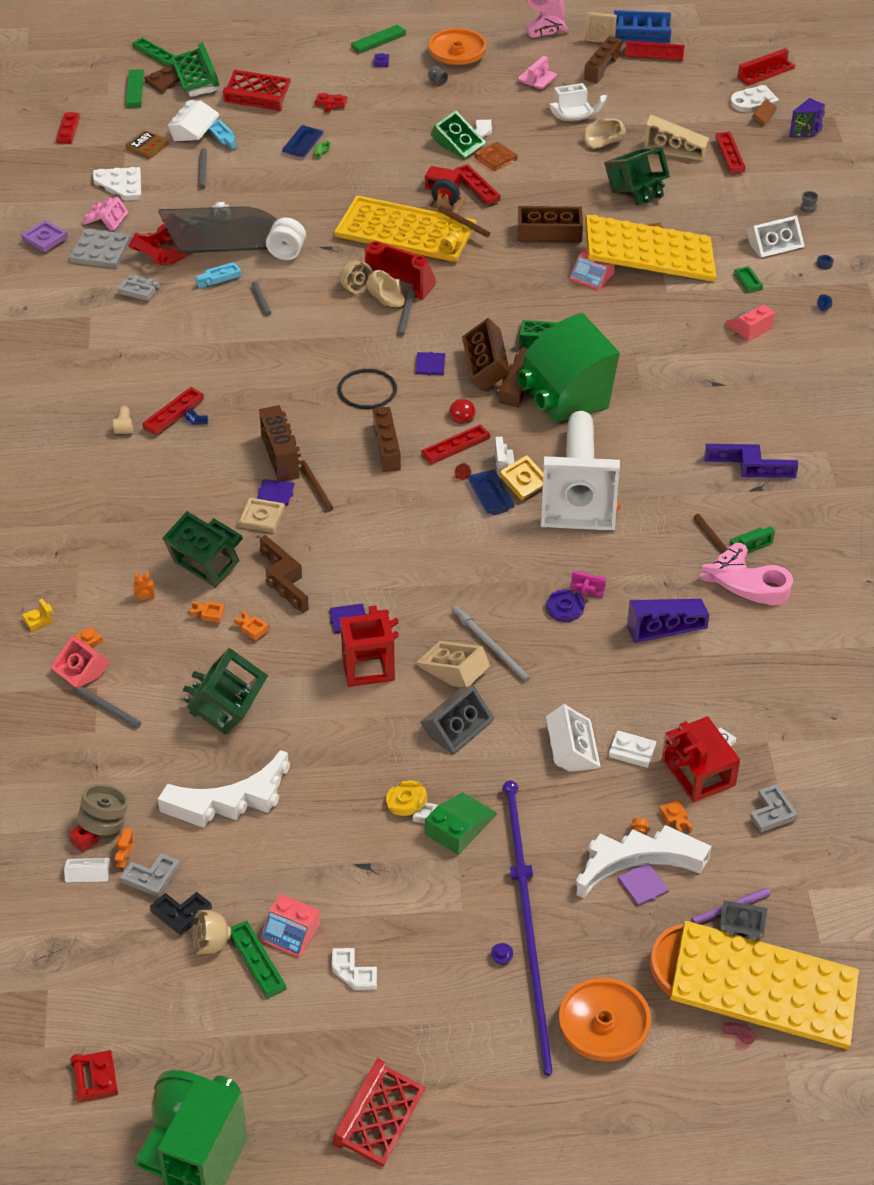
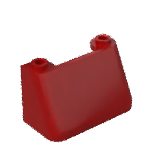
M373 241L365 248V263L370 265L373 271L381 270L394 279H400V281L412 284V289L416 291V298L424 300L436 285L435 275L428 259L424 256L379 241Z

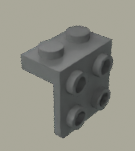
M724 900L719 929L725 931L730 936L742 933L745 934L747 939L759 940V937H764L768 908Z

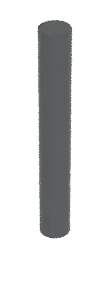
M254 281L251 285L264 314L270 316V308L258 282Z

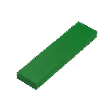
M397 24L352 42L351 48L360 54L405 36L406 30Z
M142 37L132 43V48L166 67L173 64L171 57L175 55Z
M144 69L129 70L126 98L127 108L142 107Z
M246 920L231 927L230 938L265 998L269 999L286 991V984L248 921Z

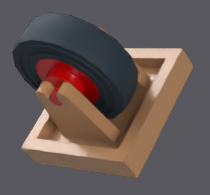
M440 179L432 187V197L425 210L439 212L438 209L442 205L459 214L466 201V196L460 195V190L453 181Z

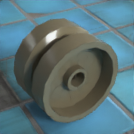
M94 784L88 786L83 790L77 821L82 828L93 834L112 835L118 833L123 828L129 798L121 789L111 785Z

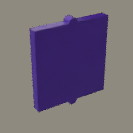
M417 352L416 374L428 376L444 375L445 353Z
M263 479L261 488L258 489L257 499L284 503L285 506H288L290 498L293 496L294 483Z
M363 603L330 608V623H333L334 633H341L340 618L367 615Z

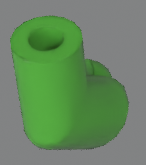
M325 140L323 143L317 144L314 153L316 159H320L322 153L330 149V141Z

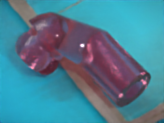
M724 1022V1034H735L747 1045L754 1042L755 1034L746 1024Z

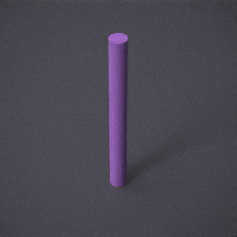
M766 887L733 902L750 904L770 896L771 893L769 888ZM723 905L691 918V922L702 924L721 916Z

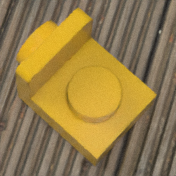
M43 598L39 599L40 607L22 614L23 620L31 632L52 623V607L49 603L46 604Z

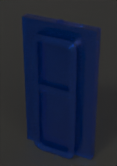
M301 125L282 148V152L305 157L323 135L324 130Z
M495 469L467 476L486 514L497 515L507 512L510 508H514V503Z

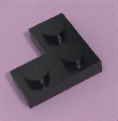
M197 891L181 905L167 893L150 905V911L180 936L198 921L199 918H195L198 910L212 909V903Z

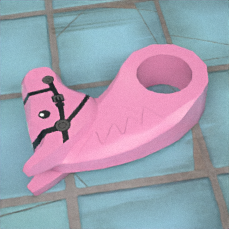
M526 0L531 8L541 12L533 22L526 25V32L529 37L536 38L550 35L558 30H563L566 33L569 32L564 23L565 7L563 0Z
M742 543L733 544L726 552L719 555L713 564H703L701 566V570L707 572L700 574L701 580L719 583L727 590L757 603L781 605L787 602L791 595L793 586L792 574L787 569L777 565L747 568L745 560L748 550ZM766 583H774L780 587H770Z

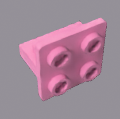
M543 56L520 75L518 81L543 90L557 78V73L548 70L549 57Z

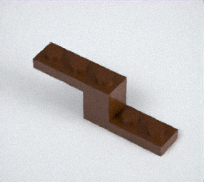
M266 535L259 538L260 552L273 562V565L266 569L267 585L270 588H274L282 598L287 599L295 609L305 613L309 610L308 596L293 584L302 578L301 564Z

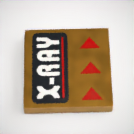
M144 130L125 144L127 150L150 159L169 145V140Z

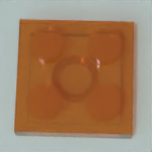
M498 141L474 152V158L493 171L507 166L518 159L516 153Z

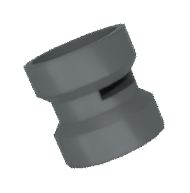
M433 66L428 72V78L442 86L448 80V73L437 66Z
M813 191L804 192L801 210L805 213H813L817 208L818 194Z

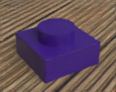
M375 54L374 67H389V54Z

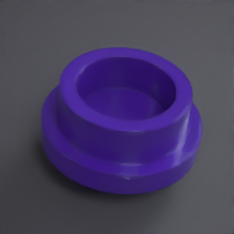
M505 943L496 944L491 950V957L497 964L505 965L512 960L513 949Z

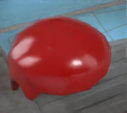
M457 399L451 404L449 415L454 422L460 424L474 420L476 410L470 400Z

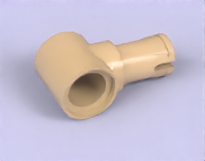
M121 406L119 408V416L113 420L114 434H133V421L129 417L130 411L128 406Z

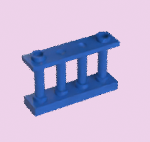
M614 10V15H617L616 24H618L616 25V38L621 39L623 42L670 43L671 28L666 26H670L671 12Z

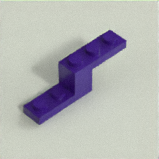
M760 444L705 445L704 462H740L742 477L796 478L798 460L761 459Z

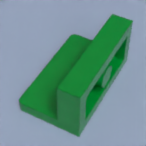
M772 526L764 529L758 528L731 538L730 543L732 545L742 543L746 546L748 554L773 544L775 530Z

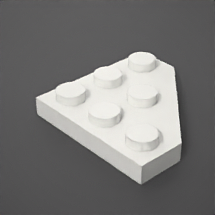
M140 167L93 170L94 185L105 187L106 191L113 195H120L121 199L125 201L141 200Z

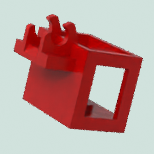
M374 605L369 606V614L340 618L342 661L348 687L395 681L394 640L399 637V633L397 631L392 633L391 628L397 625L399 620L396 617L393 620H389V611L387 609L377 610V606ZM382 658L384 674L363 677L355 676V664L357 662Z
M708 716L691 723L687 721L682 722L678 728L665 732L662 760L693 803L736 786L741 759ZM679 766H687L695 776L693 786ZM719 774L723 780L702 789L705 778Z

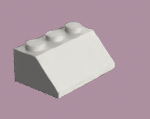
M189 100L167 126L174 141L199 140L218 118L219 113L202 101Z
M797 215L746 229L750 246L760 258L805 247Z
M565 704L546 716L547 729L551 740L550 744L554 755L553 760L558 767H562L569 772L593 770L601 767L590 719Z

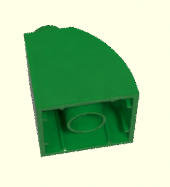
M579 313L553 325L535 340L524 354L522 370H519L517 373L518 384L523 388L522 390H527L535 399L538 409L545 411L555 423L568 420L577 411H584L590 414L608 409L620 352L584 313Z

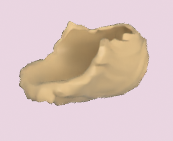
M601 118L597 122L586 126L583 134L584 142L590 149L602 148L608 144L622 141L625 137L626 129L623 122L619 119Z
M375 270L368 276L366 282L367 289L381 304L395 308L404 306L406 298L401 293L400 279H394L381 270Z

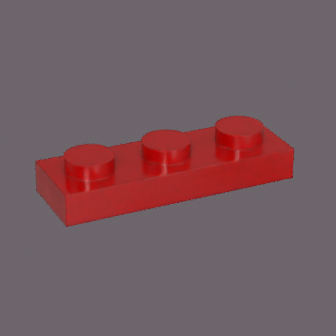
M64 112L56 137L57 144L73 143L80 120L79 113Z

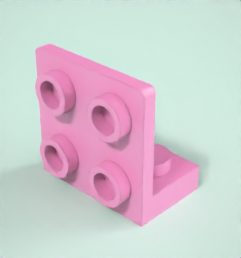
M118 197L107 198L102 203L96 202L92 206V210L85 214V219L82 223L85 225L102 219L107 228L113 231L127 215L128 210Z

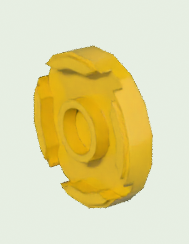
M412 780L399 783V786H393L388 791L386 803L393 814L407 816L420 811L427 803L428 795L421 783Z

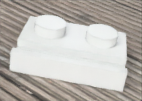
M617 730L611 750L609 751V757L648 768L657 741Z

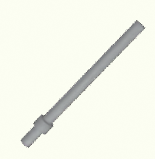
M457 605L452 608V612L460 619V622L465 627H469L525 683L530 680V676L473 621L474 619L468 613H464Z

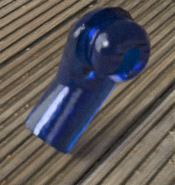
M193 409L185 410L184 416L192 425L208 424V415L199 416Z

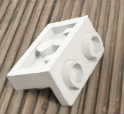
M495 437L497 477H500L499 473L501 470L514 463L513 450H507V444H503V437Z

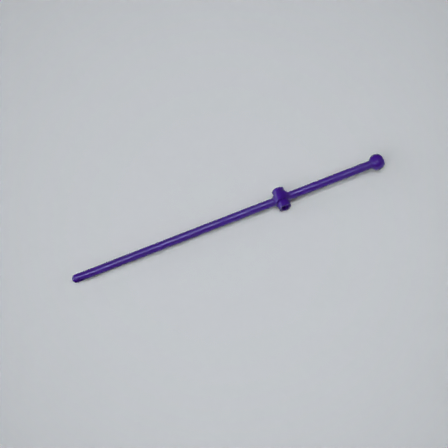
M509 780L503 784L502 790L508 799L516 867H510L511 880L518 879L542 1064L544 1074L550 1076L552 1074V1062L527 878H533L532 865L525 866L516 803V794L519 787L516 782Z

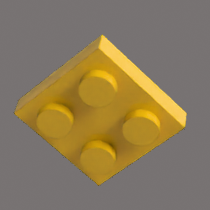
M527 455L504 468L499 473V476L521 501L543 488V472Z

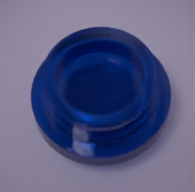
M821 294L817 300V306L821 311H827L832 306V299L826 294Z

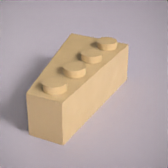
M650 115L646 124L644 147L663 146L664 154L704 161L708 152V137Z

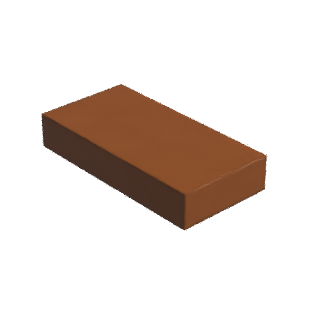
M765 99L752 117L760 125L764 126L777 108Z

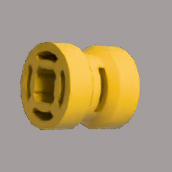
M452 231L440 241L441 248L447 253L453 252L455 248L463 243L461 235L456 231Z

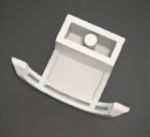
M583 83L555 87L554 103H550V109L562 121L579 122L595 116L604 107L607 95L600 96L597 104L592 108L587 102L588 90Z

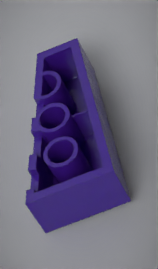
M702 598L630 600L627 628L634 643L706 629L708 628L710 615Z

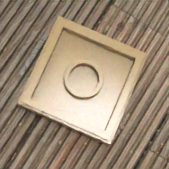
M588 12L586 41L604 43L609 36L615 37L617 15Z
M249 498L238 522L239 527L275 533L285 509V504Z

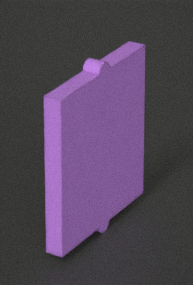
M649 863L636 869L632 868L630 872L618 877V880L637 906H641L651 900L655 901L656 898L669 892Z

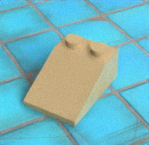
M439 641L416 662V665L451 686L461 688L471 686L490 667L483 646Z

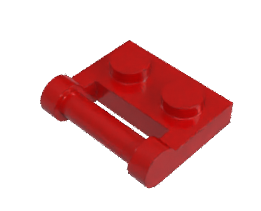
M112 1050L71 1056L70 1062L71 1066L74 1067L77 1089L75 1091L76 1101L84 1102L118 1095ZM90 1065L92 1089H86L84 1066Z

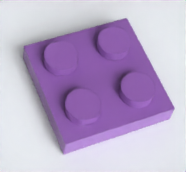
M46 220L22 234L23 241L44 253L68 238L66 231Z

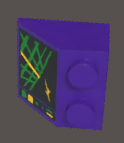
M809 98L793 110L789 137H813L823 128L822 120L825 115V104Z

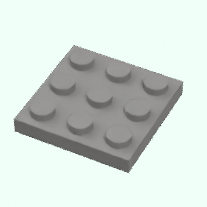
M85 228L69 257L70 263L117 269L131 241V234Z

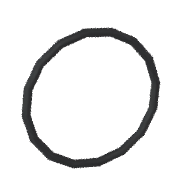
M359 369L350 372L341 379L338 384V393L341 399L350 406L372 409L390 402L397 393V384L393 377L384 371ZM361 372L382 374L390 379L393 384L391 396L382 403L374 405L353 403L344 397L341 389L342 384L347 378Z

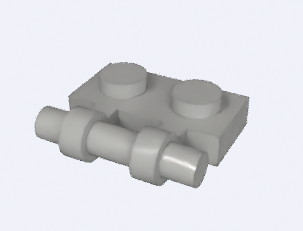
M129 275L128 279H125L118 287V294L149 301L155 293V288H160V282L152 278H142L140 275Z

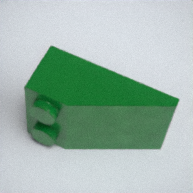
M457 110L435 124L430 134L440 146L463 159H466L487 143Z
M462 792L438 805L425 818V835L459 855L497 815V812Z

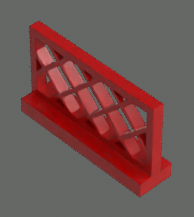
M234 69L227 87H224L222 91L224 101L281 111L291 79ZM236 75L243 76V78L236 80ZM251 78H257V79H258V80H256V81H254V82H250V81H249V79H251ZM266 80H271V82L266 85L263 83ZM247 81L248 84L241 87L240 84ZM281 82L285 83V85H283V86H281V87H279V86L277 85L278 83H281ZM257 84L262 85V87L255 89L254 86ZM236 85L239 87L238 89H232ZM272 86H275V87H276V89H274V90H272V91H269V89H268V88H270V87H272ZM266 90L267 93L263 94L259 92ZM278 92H280V94H281L280 96L274 95V94H276V93H278Z
M377 1058L336 1130L332 1144L338 1148L344 1146L384 1167L426 1087L384 1066L385 1061ZM387 1075L393 1078L396 1086L385 1088L382 1081L384 1076ZM410 1087L418 1091L415 1097L406 1099L403 1089ZM398 1090L401 1101L390 1103L387 1093ZM383 1094L386 1104L374 1107L372 1098ZM404 1105L406 1115L395 1118L392 1108ZM388 1109L391 1120L380 1122L377 1112ZM372 1113L376 1124L364 1126L361 1119L362 1116ZM393 1124L396 1134L385 1138L382 1127ZM378 1129L381 1139L369 1142L366 1131ZM362 1132L365 1143L357 1145L349 1140L352 1135ZM383 1144L385 1149L383 1158L375 1155L371 1147Z

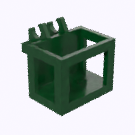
M663 146L640 148L604 162L612 192H632L636 205L649 203L653 198L664 197L663 188L665 183L662 180L669 178L670 174ZM648 155H659L662 171H651Z
M186 511L162 538L176 564L215 588L240 561L235 547L243 540L242 535L214 518L208 524ZM221 553L230 558V562L217 575L211 562ZM185 555L201 565L204 573L181 559Z
M229 647L212 664L206 675L196 671L192 673V678H197L201 681V684L194 682L192 685L194 688L185 685L183 692L191 694L192 698L185 696L184 701L188 703L187 708L190 709V714L194 717L200 716L226 735L245 717L268 675ZM232 660L255 678L247 684L226 669V667Z

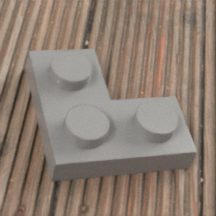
M778 784L759 790L758 796L765 807L751 812L750 818L760 833L797 820L798 813Z
M161 853L150 869L131 862L120 877L121 883L159 898L180 867V860Z

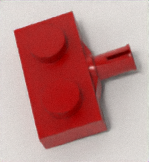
M318 93L315 99V106L325 107V112L329 113L332 108L344 109L348 99L347 96L341 94Z

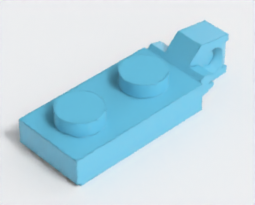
M220 119L213 122L208 131L224 146L228 145L231 150L237 148L234 133Z
M235 262L205 270L204 274L195 277L196 285L198 288L235 279L242 276V271Z

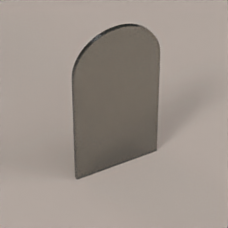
M246 206L158 209V213L178 253L267 249L266 239L274 222L277 220L263 210Z

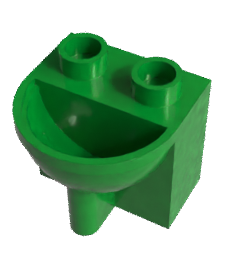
M181 1070L163 1072L154 1086L151 1104L154 1125L136 1156L134 1164L143 1171L163 1178L164 1185H225L248 1140L240 1087L230 1078L220 1075L210 1080Z

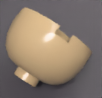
M350 261L340 271V282L344 289L353 294L365 293L368 290L366 284L368 276L373 270L370 265L363 261Z
M198 910L195 918H199L198 924H193L192 930L194 949L199 948V951L196 952L199 955L217 953L225 946L227 939H230L231 928L227 926L226 920L220 913L212 910Z

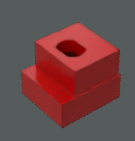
M80 825L69 832L70 843L82 853L99 841L97 834L85 830Z

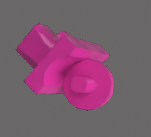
M573 571L570 590L582 592L583 596L590 594L603 598L607 578L600 575L587 574L584 571Z

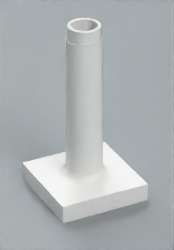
M577 411L569 417L566 457L544 456L541 527L615 530L620 460L594 459V425L591 415L587 412Z

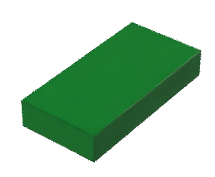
M750 266L734 269V275L747 293L763 290V284Z

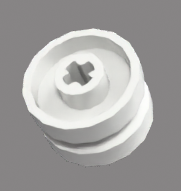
M280 218L274 222L266 239V247L274 257L281 260L294 259L298 256L306 239V231L298 221L292 218Z

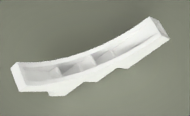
M280 750L274 759L261 771L232 785L210 789H192L167 784L158 798L159 811L205 828L208 821L213 819L215 813L236 821L240 814L245 812L247 806L269 813L271 808L275 807L278 803L279 795L277 794V788L280 785L281 777L284 773L288 772L290 767L288 752Z
M666 825L661 832L658 831L654 839L636 830H632L629 836L625 835L621 843L603 834H599L597 839L592 840L588 847L590 852L589 860L586 864L585 872L583 874L580 873L576 879V895L585 898L592 888L606 877L620 870L647 863L681 867L700 874L710 859L712 846Z

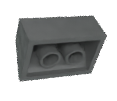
M473 685L457 690L421 720L420 723L433 741L453 754L488 725L494 717Z

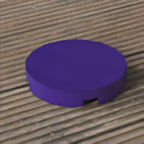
M571 590L553 592L546 602L547 613L553 619L561 622H572L579 619L583 615L585 608L584 599L576 592L575 594L571 593Z

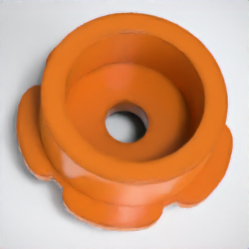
M635 818L630 825L631 830H636L644 835L651 830L649 821L644 818Z

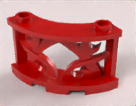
M169 214L165 222L157 228V232L153 234L151 232L145 234L136 232L128 247L149 255L156 264L170 265L187 257L202 243L205 234L174 215ZM177 240L176 247L169 249L160 248L164 243H172Z

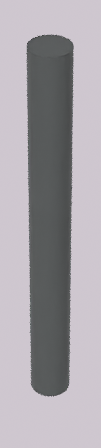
M205 148L201 149L200 189H205L207 150Z
M412 289L408 291L398 330V336L400 337L405 334L415 291Z
M82 686L76 688L78 694L136 729L141 726V721Z

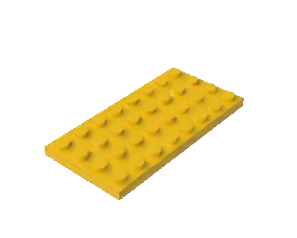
M356 195L334 231V235L338 238L366 244L379 241L417 255L457 262L474 230L440 212ZM465 218L477 225V220ZM452 231H456L461 235L463 243L455 248L453 252L447 253L441 248L440 241Z
M586 214L585 228L588 260L715 282L717 276L711 237Z
M685 921L670 1000L848 1050L851 1045L859 969L757 940L747 939L743 936H730L725 931Z

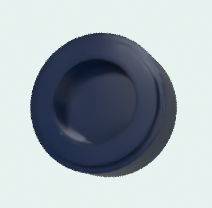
M820 255L817 258V266L819 268H832L834 260L831 256Z

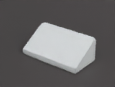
M110 858L68 859L64 867L65 882L108 881Z

